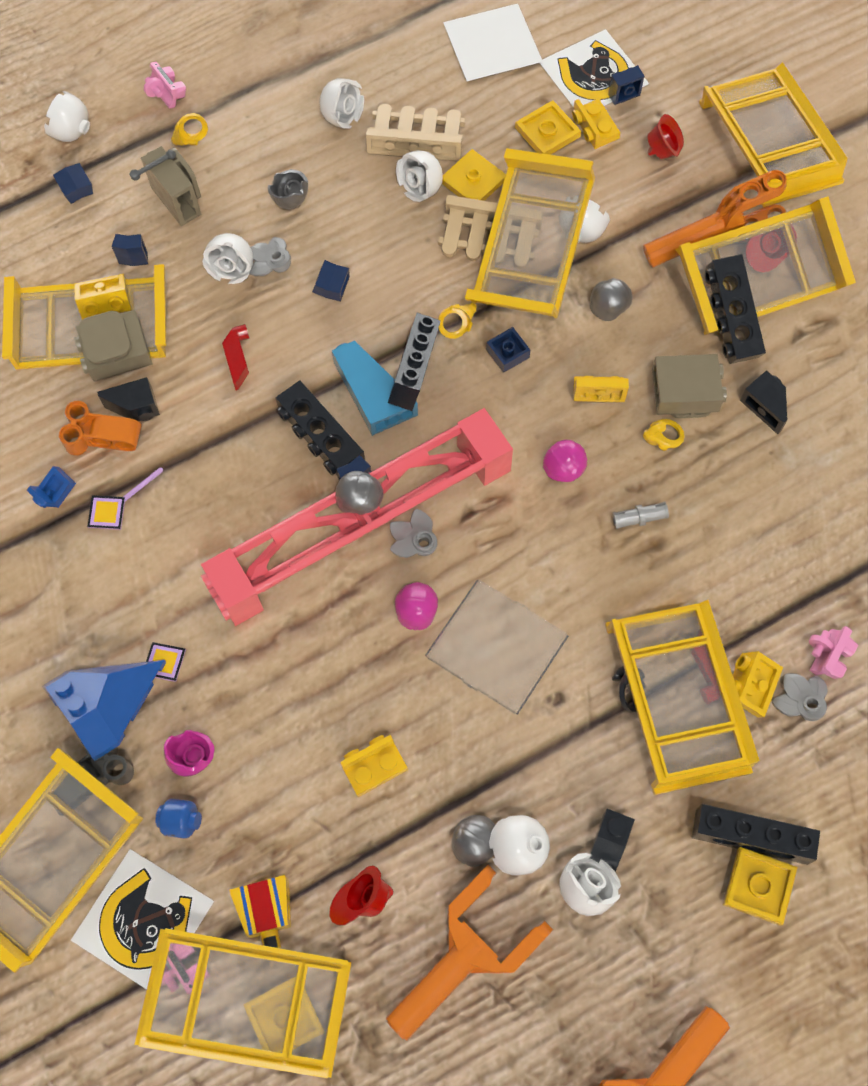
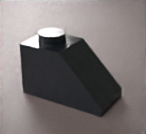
M766 370L745 388L740 401L775 433L779 434L788 420L786 387L777 376L772 375Z
M147 377L97 392L104 408L125 418L148 421L154 416L160 415L153 389Z
M606 809L590 854H592L590 859L598 863L602 859L616 872L635 819Z

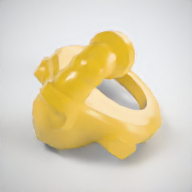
M195 113L183 116L175 125V130L171 137L172 144L176 146L198 145V141L202 140L208 132L206 120L201 115ZM190 119L200 121L202 124L201 130L196 134L187 133L184 130L186 121Z
M470 303L463 306L454 304L444 309L438 317V320L441 321L439 325L440 333L444 337L456 339L464 333L470 332L473 325L471 320L477 309L476 304ZM450 313H456L462 319L461 327L455 332H449L443 326L444 318Z
M660 419L653 422L650 428L644 431L643 438L648 444L658 445L660 449L666 451L668 448L679 447L683 443L685 435L682 427L675 421ZM666 425H671L677 430L678 439L670 440L663 435L662 432L666 430Z

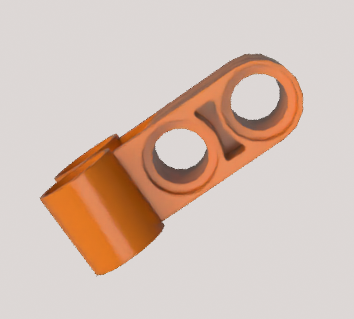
M79 400L70 402L66 406L65 415L70 424L64 425L60 429L59 438L69 454L74 456L81 455L87 450L88 446L122 451L136 450L142 424L137 420L93 414L90 412L87 404ZM84 414L81 418L75 419L77 416ZM78 437L76 441L69 442L72 438Z

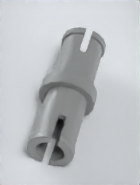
M666 502L644 507L636 505L635 509L613 512L612 516L615 528L619 529L636 524L644 526L646 522L668 519L669 512Z

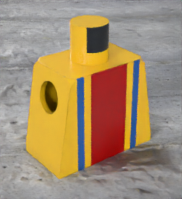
M283 875L230 889L231 898L246 936L249 938L261 936L263 946L282 948L278 931L291 927L289 879Z

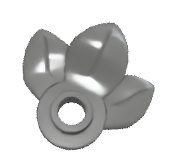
M273 237L269 244L257 243L253 245L251 249L255 262L249 274L265 276L273 270L278 273L286 271L291 265V256L286 250V242L281 238Z
M415 509L411 522H391L390 530L396 542L391 546L390 551L404 558L415 554L420 556L432 554L437 548V538L432 533L433 523L431 518L423 511ZM421 541H427L429 545L426 547H421L419 543Z
M785 674L783 680L785 694L772 699L773 705L781 713L790 717L801 715L808 721H817L824 717L827 711V704L824 699L828 692L824 680L818 675L813 676L807 681L799 674ZM807 704H816L817 707L812 709Z

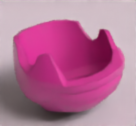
M566 439L553 444L544 456L543 468L547 476L553 480L572 482L585 472L588 459L584 448L580 444Z
M420 582L405 585L395 598V610L399 622L409 630H424L431 625L438 608L437 594L429 585Z
M186 730L177 736L171 735L164 744V758L167 766L175 774L184 777L193 776L203 771L211 763L215 751L214 745L207 735L192 730Z

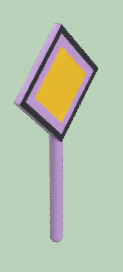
M158 468L123 497L92 495L87 527L121 530L125 501L161 474L163 468Z
M152 642L146 662L166 661L162 671L157 672L155 678L176 682L186 649Z

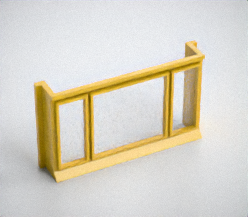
M783 62L773 70L710 88L704 86L703 97L699 100L702 109L714 106L757 177L772 170H780L786 175L787 186L780 196L762 203L763 207L844 183L842 176L848 157ZM772 179L768 182V186L771 188H778L782 184L779 179Z
M506 148L504 159L508 166L476 285L474 289L467 288L465 299L471 300L472 303H483L558 318L595 181L592 168L594 163L590 160Z
M829 196L818 199L809 205L692 244L690 242L682 244L676 249L680 255L704 328V335L719 330L716 323L718 319L717 311L711 304V286L707 284L705 279L706 266L713 260L739 254L743 255L757 317L856 283ZM723 280L724 288L731 291V284ZM729 305V311L733 315H737V308Z
M164 264L154 265V277L125 279L127 295L131 305L130 311L136 310L151 358L166 357ZM14 276L4 277L2 358L9 359L15 369L81 364L80 359L84 358L83 352L78 351L74 337H78L76 326H79L82 321L75 302L74 284L76 283L21 288Z
M709 600L617 620L612 619L610 622H606L607 633L615 634L656 779L651 783L653 794H663L752 774V766L760 760Z
M57 748L50 757L56 762V765L0 835V961L14 973L20 967L33 963L143 820L141 816H138L139 813L60 748Z
M167 928L160 929L134 1045L250 1066L331 1078L351 962Z

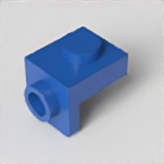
M53 466L39 486H29L27 491L33 496L32 500L40 507L59 508L76 483L60 467Z

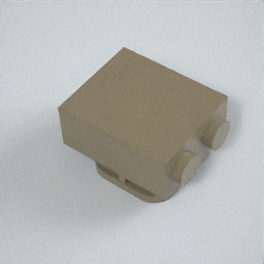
M160 146L141 157L143 166L145 167L166 154L164 148ZM173 147L171 149L176 152V157L174 159H167L146 171V175L152 190L177 222L183 226L201 215L197 199L201 198V193L191 167L176 148Z
M136 310L121 314L116 311H108L87 317L80 322L79 326H76L78 337H74L78 351L83 352L84 355L80 362L84 373H89L93 381L153 365Z
M718 354L655 357L652 375L657 415L671 414L675 418H701L710 415L711 412L720 411L722 403L726 402L727 390L726 387H722L721 379H723L724 369L723 364H719Z

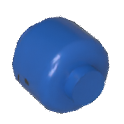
M168 799L163 805L159 806L155 817L156 826L164 836L183 839L193 835L194 831L199 829L202 821L201 813L198 812V808L193 801Z

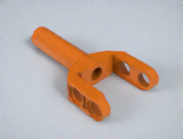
M772 170L735 186L722 199L714 214L644 244L643 250L649 265L653 268L680 256L676 249L682 244L688 242L692 244L743 227L749 222L767 219L768 215L774 211L781 214L785 213L786 210L783 206L772 204L745 216L743 214L746 210L780 196L787 186L786 175L780 170ZM772 179H779L782 184L778 188H771L768 186V182ZM752 189L756 190L758 195L755 198L748 199L744 196V193ZM750 238L739 241V243H746Z
M489 864L448 906L449 951L385 1018L391 1028L403 1040L408 1041L470 973H514L553 931V928L546 921L540 926L534 927L500 963L497 960L498 956L464 921L461 923L458 920L490 886L492 878L497 874Z
M705 1006L649 1078L602 1080L598 1086H685L730 1029L729 1024L714 1009Z

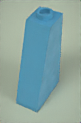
M356 341L340 344L336 349L332 350L334 365L372 436L418 416L417 402L414 405L413 411L388 403L395 379Z

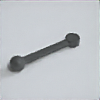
M169 149L164 156L145 167L130 171L131 179L134 181L139 180L141 174L167 159H174L176 152Z

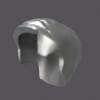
M292 169L276 173L272 185H268V192L272 200L284 209L290 210L299 207L307 196V177L301 171Z
M616 278L601 281L594 287L591 293L590 309L596 317L603 321L615 320L632 304V291L624 281Z
M352 471L340 479L335 495L337 506L343 512L363 515L374 511L381 505L384 493L380 482L376 478L362 471Z
M482 815L468 816L455 827L452 837V850L456 858L467 866H480L494 855L493 849H490L489 840L495 824L488 817Z

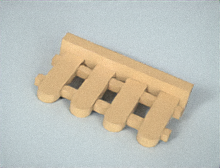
M382 104L378 107L377 111L372 112V119L376 120L374 127L367 128V153L403 156L409 152L419 150L431 153L436 159L459 161L461 159L463 135L459 134L460 126L465 127V118H461L460 111L450 110L447 113V117L438 116V111L435 108H427L424 111V115L415 114L413 107L404 106L401 112L397 113L392 112L390 105ZM399 121L398 129H389L390 122ZM422 123L421 131H413V124ZM437 125H445L444 133L436 132Z
M447 195L445 203L446 214H444L443 222H446L447 226L444 237H439L438 245H442V252L446 257H453L457 252V248L466 249L468 260L477 261L481 256V252H485L486 244H483L486 229L491 230L498 203ZM511 206L495 265H501L504 262L505 256L514 258V266L520 270L528 266L529 260L534 261L535 253H532L531 249L533 239L539 238L543 211ZM462 225L471 227L468 241L459 240ZM510 234L519 235L516 250L507 248Z

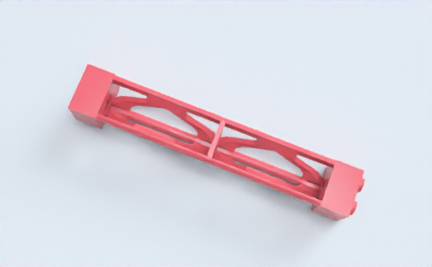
M483 408L459 421L456 426L369 474L377 480L386 475L387 478L381 483L383 493L385 494L409 468L443 464L447 465L448 471L382 508L379 506L370 513L363 515L339 513L316 517V513L336 503V492L233 549L229 548L201 564L205 572L201 575V578L226 621L231 619L236 627L264 611L258 594L270 589L295 573L361 538L363 535L386 524L393 518L476 473L484 486L509 473L512 465L513 448L486 409ZM457 436V447L461 453L428 454L430 450ZM328 525L338 526L339 532L268 571L267 565L270 558L296 531ZM273 538V542L249 566L245 574L236 558Z

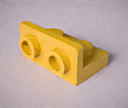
M599 98L584 105L579 99L574 101L573 120L577 125L581 126L585 140L587 142L590 141L594 149L620 139L621 132Z
M124 273L74 284L75 302L82 320L108 311L121 313L131 310Z
M575 376L573 380L574 401L625 402L629 389V378L618 376Z
M759 651L742 653L736 660L733 673L743 709L758 718L765 717L783 670L782 666Z
M380 735L369 742L370 746L361 751L354 749L348 752L343 757L345 760L340 762L357 797L366 794L408 770L391 735L387 737Z

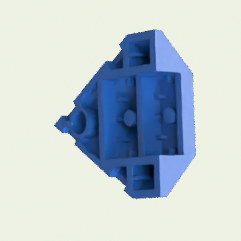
M157 660L70 670L62 673L42 687L70 723L89 755L96 761L121 744L125 737L123 732L129 722L134 721L154 685L152 681L157 672L162 671L166 661Z

